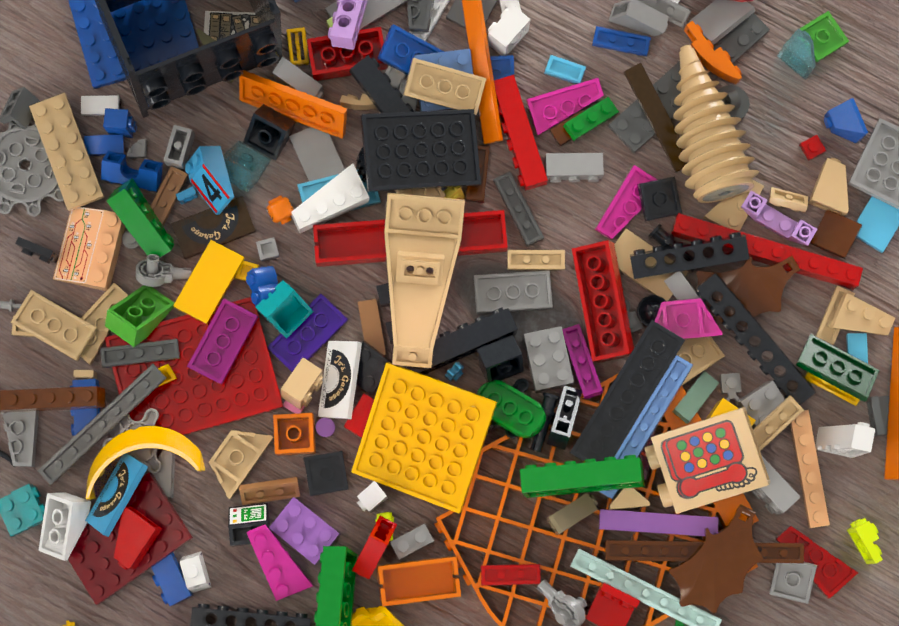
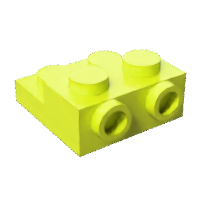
M865 518L852 522L850 524L851 528L847 529V532L866 564H876L882 561L880 548L877 544H873L874 541L879 539L877 527Z

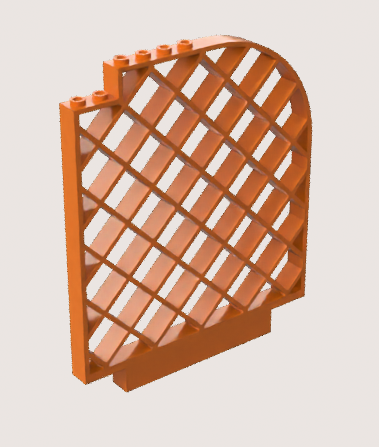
M617 375L600 383L603 388V394H601L599 403L585 400L582 393L579 404L597 409L606 395L609 385L614 382ZM683 386L680 387L662 417L664 422H659L657 426L662 428L661 433L702 421L699 414L696 413L691 421L686 424L672 412L686 395ZM572 431L570 437L578 439L581 433ZM505 435L481 450L466 500L462 507V514L454 540L449 536L441 520L455 512L449 510L436 518L437 522L434 525L439 534L444 533L446 537L444 543L448 551L453 550L457 557L458 569L463 568L465 572L463 578L467 586L472 585L480 602L499 626L506 625L513 597L542 606L536 625L541 626L546 607L550 608L548 599L545 596L543 602L514 594L517 585H512L510 592L491 586H481V571L478 581L475 583L455 545L485 553L482 566L487 565L489 555L514 561L519 565L536 564L524 560L532 531L560 539L553 568L540 565V569L551 572L548 582L551 586H553L556 574L584 582L580 597L585 600L589 584L600 587L602 583L590 580L591 577L588 575L583 578L559 571L557 568L565 541L593 549L592 555L597 557L598 551L605 553V548L600 546L604 530H598L594 545L567 537L568 529L562 532V535H556L553 532L533 527L541 498L567 506L577 499L579 493L573 494L571 502L553 496L537 497L529 525L500 517L508 489L522 493L521 487L510 484L518 456L543 464L556 463V466L564 465L552 461L556 447L551 446L549 457L545 459L519 451L523 440L522 437H519L515 450L501 446L500 444L511 439ZM495 449L514 455L506 483L477 474L483 453ZM641 452L639 457L647 459L646 452ZM657 469L650 470L646 488H634L636 491L644 493L643 497L647 500L649 495L660 498L659 492L651 490ZM475 479L504 487L497 515L468 507ZM743 493L710 503L712 507L703 505L696 508L709 512L708 517H715L717 515L724 528L731 522L740 504L753 510ZM609 497L607 498L604 510H609L608 506L612 502V499ZM640 507L639 512H645L646 507ZM596 510L593 514L599 515L600 510ZM466 512L495 520L487 549L458 541ZM741 513L739 519L746 522L748 516ZM756 515L753 518L752 524L759 521ZM499 522L528 530L520 559L491 550ZM633 532L631 541H637L639 532ZM664 534L668 536L667 541H673V538L688 542H704L705 540L704 536L702 540L685 535ZM625 561L623 571L629 572L631 561ZM635 561L659 569L654 585L659 589L664 571L669 572V569L672 568L666 566L667 561H661L660 564L651 561ZM755 564L748 572L757 568L758 565ZM478 588L509 596L502 622L491 611ZM649 606L645 622L641 626H654L670 616L663 613L652 619L654 608Z

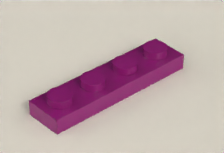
M580 324L562 329L565 344L584 399L603 394Z

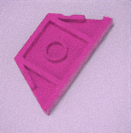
M701 298L662 302L655 318L656 323L683 339L722 335V331Z

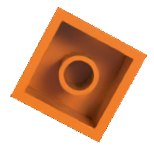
M313 413L273 415L275 455L316 454Z

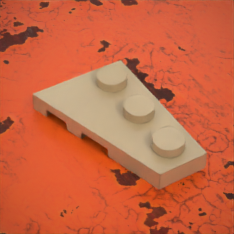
M844 293L829 328L889 335L895 317L848 293Z

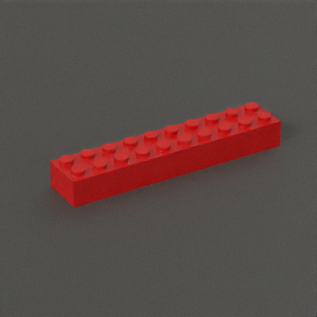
M504 210L464 213L462 238L457 256L507 252ZM386 219L313 225L315 262L317 267L387 262L384 233Z

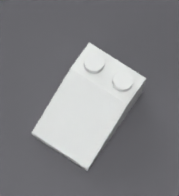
M66 492L47 493L39 551L64 561L68 560L87 524L85 520L90 512L91 501Z

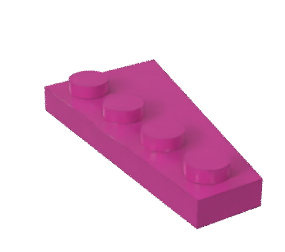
M595 78L526 99L537 136L602 98L604 94L599 78Z

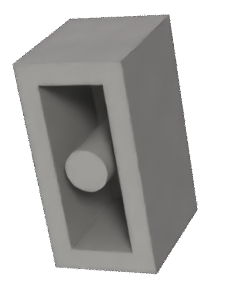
M177 125L173 126L163 160L166 166H172L185 171V164L188 162L195 138L192 129Z
M423 524L390 543L397 557L401 560L431 544L434 540L426 525Z

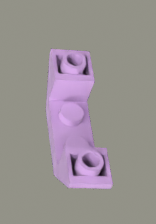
M750 191L741 208L755 222L786 240L806 246L809 245L817 231L815 227L803 220L799 222L792 220L766 204L767 199Z

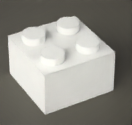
M514 5L510 9L506 8L502 12L498 23L494 22L488 29V45L501 56H507L529 31L530 19Z

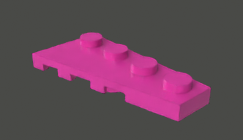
M633 165L595 230L610 240L613 239L642 210L637 184L657 179Z
M266 525L247 532V536L276 601L313 586L310 579L305 576L302 569L293 561L290 554L285 551Z

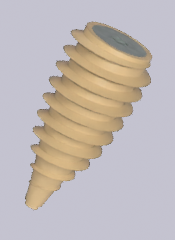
M685 45L680 48L681 51L679 52V75L681 76V81L676 86L677 90L681 91V93L674 100V104L680 106V108L675 111L673 116L674 119L681 121L674 130L677 134L682 135L677 140L676 145L679 148L685 149L679 155V159L687 163L682 168V173L691 176L685 182V187L695 190L693 196L700 203H712L730 199L751 190L754 187L752 178L759 171L749 170L748 165L755 158L745 156L744 151L750 148L751 145L741 143L739 140L746 134V131L736 130L734 127L740 122L741 118L729 115V112L735 106L725 105L722 101L728 93L717 91L715 87L719 84V81H712L708 76L709 71L704 69L694 48L691 45Z

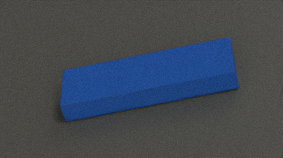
M596 26L592 46L647 57L651 37Z

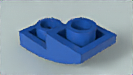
M123 135L83 137L89 156H103L107 151L124 154Z

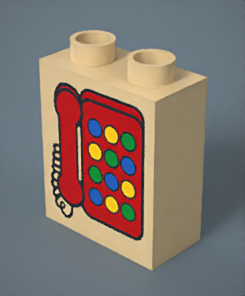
M745 407L651 437L653 445L645 447L651 469L654 470L661 467L666 482L657 485L662 504L665 508L673 505L676 514L770 484V479Z

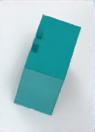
M284 280L275 287L273 294L271 292L268 294L269 298L267 300L263 299L256 306V309L286 339L314 312Z

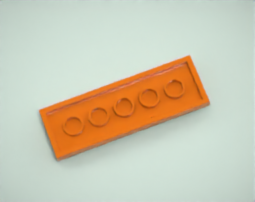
M244 70L243 74L239 76V101L258 108L265 104L293 121L341 139L346 134L347 108Z

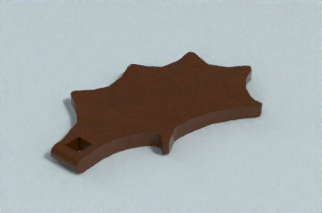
M749 256L750 259L740 268L726 272H716L752 316L756 317L761 313L769 311H781L783 288L791 276L798 272L800 268L793 256L768 267L753 266L751 263L752 257ZM786 263L791 268V271L787 273L783 268V265ZM698 270L696 272L698 278L697 287L715 272ZM715 291L712 293V298L715 301H720L723 295L721 292ZM706 300L704 302L708 308L711 307V304ZM727 306L724 312L726 315L732 316L735 314V308ZM714 315L713 317L717 325L722 324L724 321L720 315ZM745 321L737 323L743 327L748 325Z
M740 504L728 526L715 534H711L709 529L705 528V540L694 555L680 565L669 569V573L675 578L680 587V606L700 605L715 614L719 604L726 597L743 592L744 579L747 572L755 564L763 560V556L752 538V522L755 511ZM741 513L748 516L746 522L739 519Z

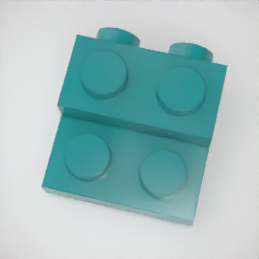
M27 484L0 499V514L11 537L43 522L45 505L41 504L38 498L40 497L38 488L36 486L33 487L32 484Z

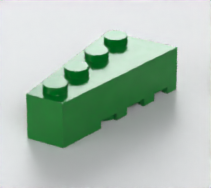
M131 178L116 188L106 201L147 256L156 254L161 258L170 252L174 246V240L164 229L134 179Z

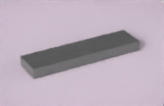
M509 171L493 179L526 246L528 247L543 240L544 236L511 172Z
M178 339L139 343L135 347L122 345L100 348L102 368L180 359Z

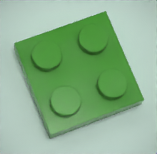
M829 11L796 31L816 62H819L849 42Z

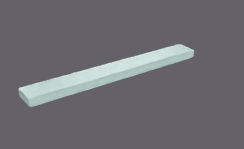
M581 549L577 550L570 567L602 583H606L688 626H719L722 619L692 604L684 607L680 606L679 598Z

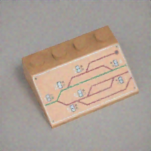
M83 207L70 211L53 280L103 291L109 289L126 227L115 212Z

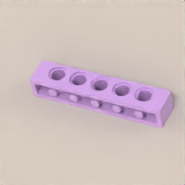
M337 0L338 9L337 12L334 11L333 26L328 31V38L331 39L332 47L354 50L368 0Z

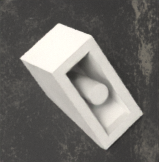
M374 481L357 496L359 498L357 504L363 511L368 510L371 512L388 497Z

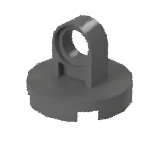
M733 85L718 89V92L728 93L722 100L724 104L735 106L729 112V115L743 119L750 105L746 92L740 87Z

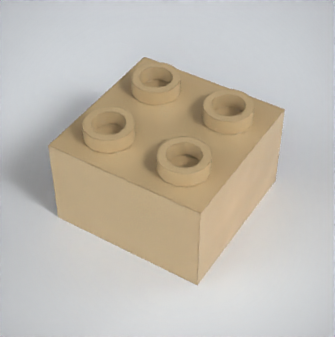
M302 358L282 386L281 398L300 410L303 406L307 407L312 400L313 391H318L323 384L322 369Z

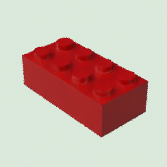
M381 27L359 30L354 50L332 47L331 39L328 36L307 39L313 79L321 81L351 76L350 68L368 55L370 58L374 57L380 65L379 70H386L388 65L377 59L384 43Z

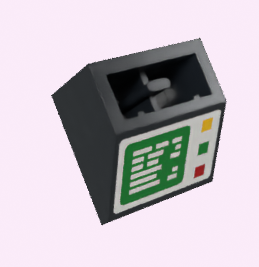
M268 503L229 507L228 529L230 546L250 545L251 542L247 536L248 531L262 525L270 527Z

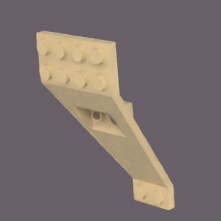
M388 193L384 233L394 344L392 365L431 368L433 348L462 238L465 200L396 193ZM413 266L414 270L408 271L407 267ZM428 267L433 268V272L428 273L426 269Z

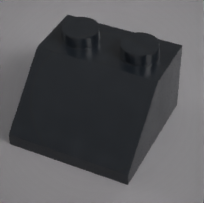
M263 104L253 113L243 143L276 161L289 140L296 122Z

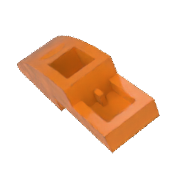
M693 21L686 24L684 31L692 41L691 47L694 48L701 64L723 80L738 84L742 79V73L730 61L731 57L728 52L723 51L721 47L714 51L712 42L709 39L706 40L698 24H695Z

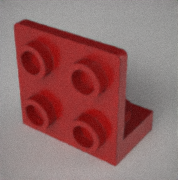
M602 583L585 618L599 626H626L634 608L638 607L640 600L606 583Z

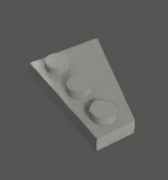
M39 411L1 413L5 423L3 424L9 440L8 446L13 466L35 467Z

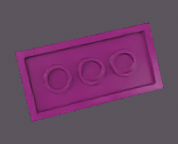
M223 299L187 367L222 385L258 316Z

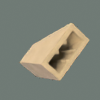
M827 158L825 160L808 204L826 211L828 209L841 216H845L848 213L846 165L836 158Z

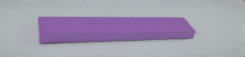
M600 509L599 529L705 537V528H708L711 534L718 533V517Z

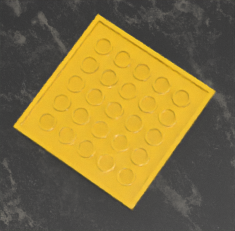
M387 362L351 472L459 514L461 513L497 402Z

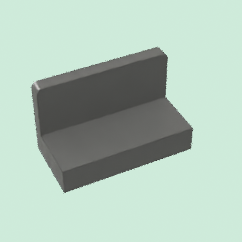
M25 87L12 91L0 115V122L5 124L14 121L22 129H26L33 117L29 106L39 103L40 100Z
M889 396L869 397L866 401L871 428H875L874 437L887 435Z

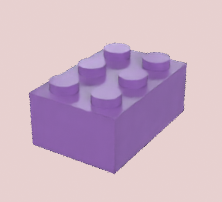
M295 497L291 499L269 527L314 565H317L320 561L323 546H332L341 535Z

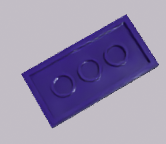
M321 293L308 305L314 312L287 339L280 333L268 346V349L291 372L294 371L302 358L309 361L348 321Z

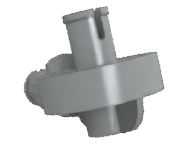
M150 254L147 256V259L140 261L136 265L135 277L142 285L157 287L164 283H172L173 279L188 280L191 275V268L174 267L171 263H164L159 260L158 255Z
M546 579L537 586V590L549 600L548 605L555 614V619L559 624L563 626H580L584 623V608H586L587 603L582 597L575 599L570 595H566L562 590L557 592Z

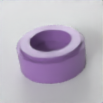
M321 418L316 423V431L321 437H330L335 432V424L329 418Z

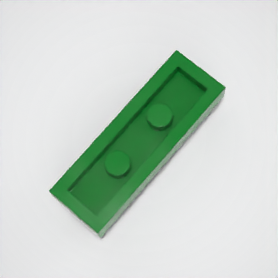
M607 97L566 122L563 127L572 140L575 141L617 115L619 111L610 98Z

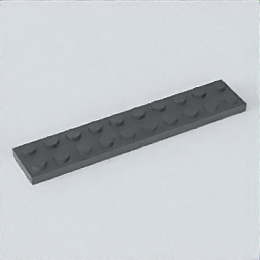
M753 13L715 43L713 50L715 51L721 47L723 51H727L730 55V61L735 63L770 29ZM680 61L653 84L671 120L674 118L675 111L680 108V106L674 104L675 98L681 93L676 88L677 84L681 81V76L679 75ZM709 71L708 76L712 81H715L718 76ZM638 100L632 103L608 126L633 153L655 135Z

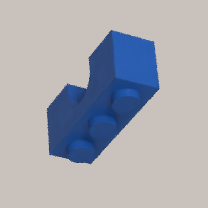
M107 151L102 159L101 180L124 184L133 178L139 188L147 191H157L162 182L163 163L144 159L139 170H135L127 165L125 154Z

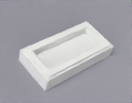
M119 95L81 96L82 116H104L105 108L120 109Z

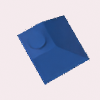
M854 98L830 109L824 115L825 126L830 129L831 133L853 143L860 142L868 133Z

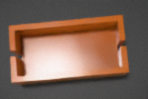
M456 556L376 566L378 583L383 585V587H379L382 607L461 597L459 578H453V574L459 575Z

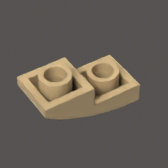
M363 93L360 100L350 94L347 96L342 95L340 99V106L347 109H376L369 97Z

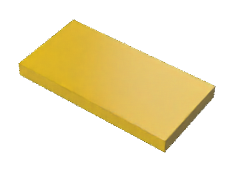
M210 240L173 307L208 325L245 258Z

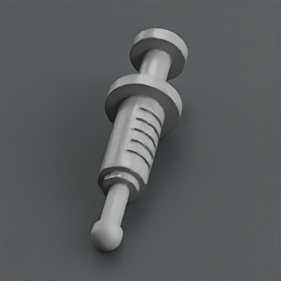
M10 299L9 302L0 301V309H9V312H13L14 308L19 309L22 305L15 304L13 299Z

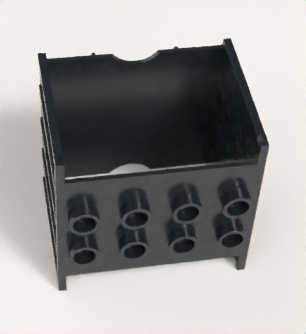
M95 0L99 15L143 118L149 116L147 111L149 109H159L177 98L198 94L208 86L218 82L234 80L243 74V70L249 71L257 67H267L275 62L278 64L283 57L281 13L276 1L249 0L259 22L258 25L135 72L110 12L142 0Z

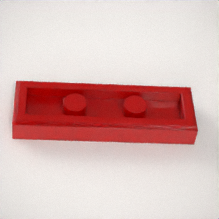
M540 564L481 566V586L541 583Z

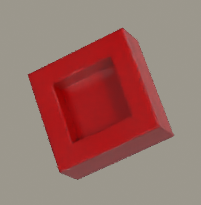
M818 135L809 138L799 145L808 161L826 152Z

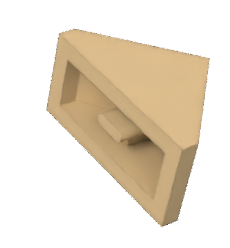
M634 488L622 489L608 508L609 510L648 507L650 502Z

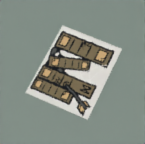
M205 11L204 33L214 40H219L258 25L259 22L255 13Z

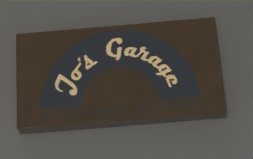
M242 196L231 200L219 215H216L210 208L171 223L184 259L203 253L210 240L224 245L256 232Z

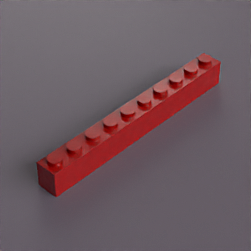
M678 213L671 234L673 237L691 242V240L695 239L709 241L710 237L719 235L722 238H726L731 233L741 231ZM741 232V235L745 234L749 256L754 261L772 266L793 256L800 268L796 272L798 274L852 290L859 286L863 271L862 267ZM729 243L724 244L722 247V251L727 253L733 249L732 244ZM788 263L783 265L784 270L791 271Z

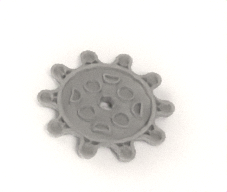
M14 121L9 122L8 130L0 132V213L8 214L15 204L22 203L26 206L27 213L30 216L36 217L41 213V201L43 198L52 197L58 202L64 201L36 124L22 129ZM25 160L30 161L28 170L21 169V163Z

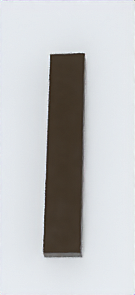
M639 63L623 73L674 171L678 172L687 164L679 159L680 153L685 149L679 148L676 145L680 136L675 132V127L642 63Z

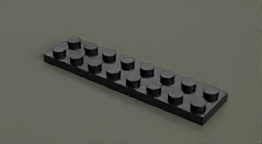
M651 320L570 453L582 461L596 459L597 462L604 461L606 457H614L685 340Z

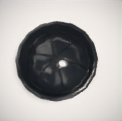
M657 295L644 297L637 307V316L640 322L648 327L651 320L655 321L661 303L667 301Z

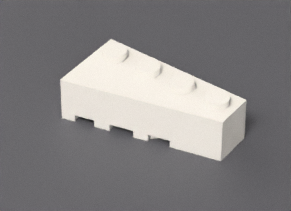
M352 163L291 212L292 218L299 233H303L313 228V225H320L368 203L369 195Z
M863 422L852 425L819 427L815 444L816 450L850 458L870 453L875 428H870V424Z

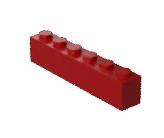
M514 75L494 80L499 116L503 120L501 128L503 134L507 133L509 139L506 140L508 150L512 151L514 158H512L513 166L515 169L518 168L520 173L517 176L520 186H524L525 191L547 185L548 179Z

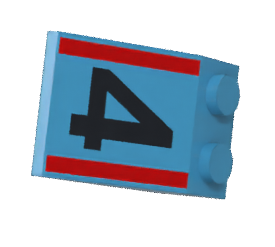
M199 146L185 164V171L192 185L214 213L219 215L234 198L221 146Z

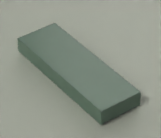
M703 371L672 412L688 424L719 382Z

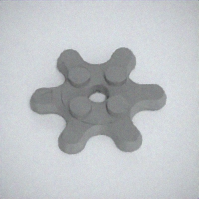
M153 408L146 410L144 417L140 421L132 420L128 414L118 423L121 428L120 434L130 429L135 430L138 427L155 426L159 418L158 411ZM107 438L106 440H104L103 447L113 438ZM144 448L128 452L148 466L147 469L151 473H158L162 468V464L157 458V451L159 450L157 448Z

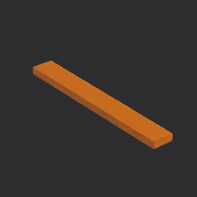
M462 0L468 44L471 51L473 75L486 78L479 105L484 144L503 141L482 1Z
M894 327L885 480H899V327Z

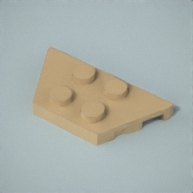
M235 430L229 432L209 461L229 499L234 496L239 485L243 483L274 437Z

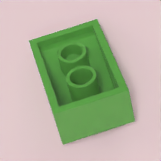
M143 285L107 310L105 327L135 347L145 340L174 308V302L153 287Z

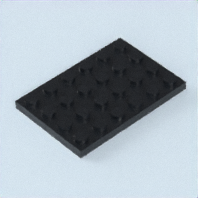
M474 109L361 115L367 192L481 185Z

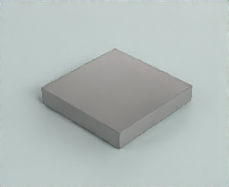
M807 562L803 564L776 563L769 594L808 604L817 565Z

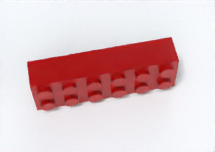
M606 240L572 248L592 361L600 363L630 356L634 345L614 243Z

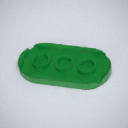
M494 380V382L483 384L478 389L477 395L497 402L491 421L516 436L529 438L538 434L544 427L546 414L543 407L537 401L503 381Z

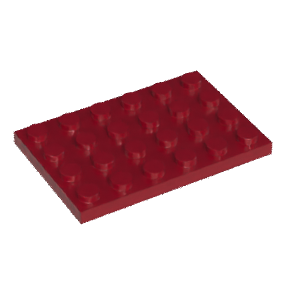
M151 472L142 477L126 505L134 507L162 528V531L137 568L126 570L119 566V561L114 558L121 516L109 537L101 534L87 523L68 558L96 605L101 604L193 538Z

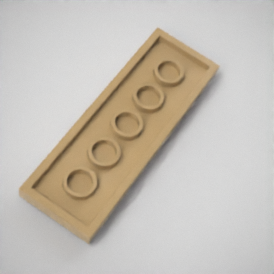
M62 93L29 106L67 210L71 211L105 198L67 95Z

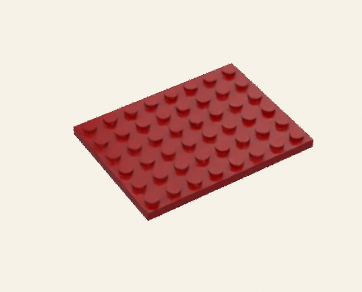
M251 297L232 302L257 315L258 319L222 385L187 367L215 313L208 325L190 315L162 321L145 340L140 342L147 343L178 339L180 359L112 367L119 395L152 364L157 368L169 364L177 378L162 386H158L129 413L132 420L140 421L144 417L146 410L153 408L159 413L155 426L174 430L184 436L284 407L259 313L252 303ZM117 335L105 337L107 347L130 345Z

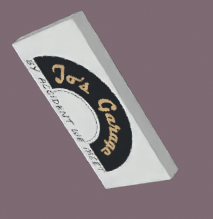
M328 341L318 417L352 419L362 347L361 342Z

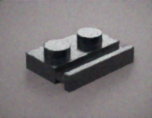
M18 237L15 244L22 249V253L31 257L33 254L40 256L39 260L48 264L50 261L57 263L59 256L54 251Z

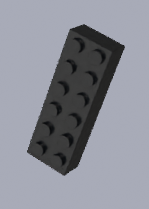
M498 308L492 312L491 316H480L470 325L464 323L458 326V330L452 333L446 331L440 334V338L435 340L431 368L405 366V368L425 375L477 352V349L484 344L494 343L505 336L516 335L518 328L509 308Z

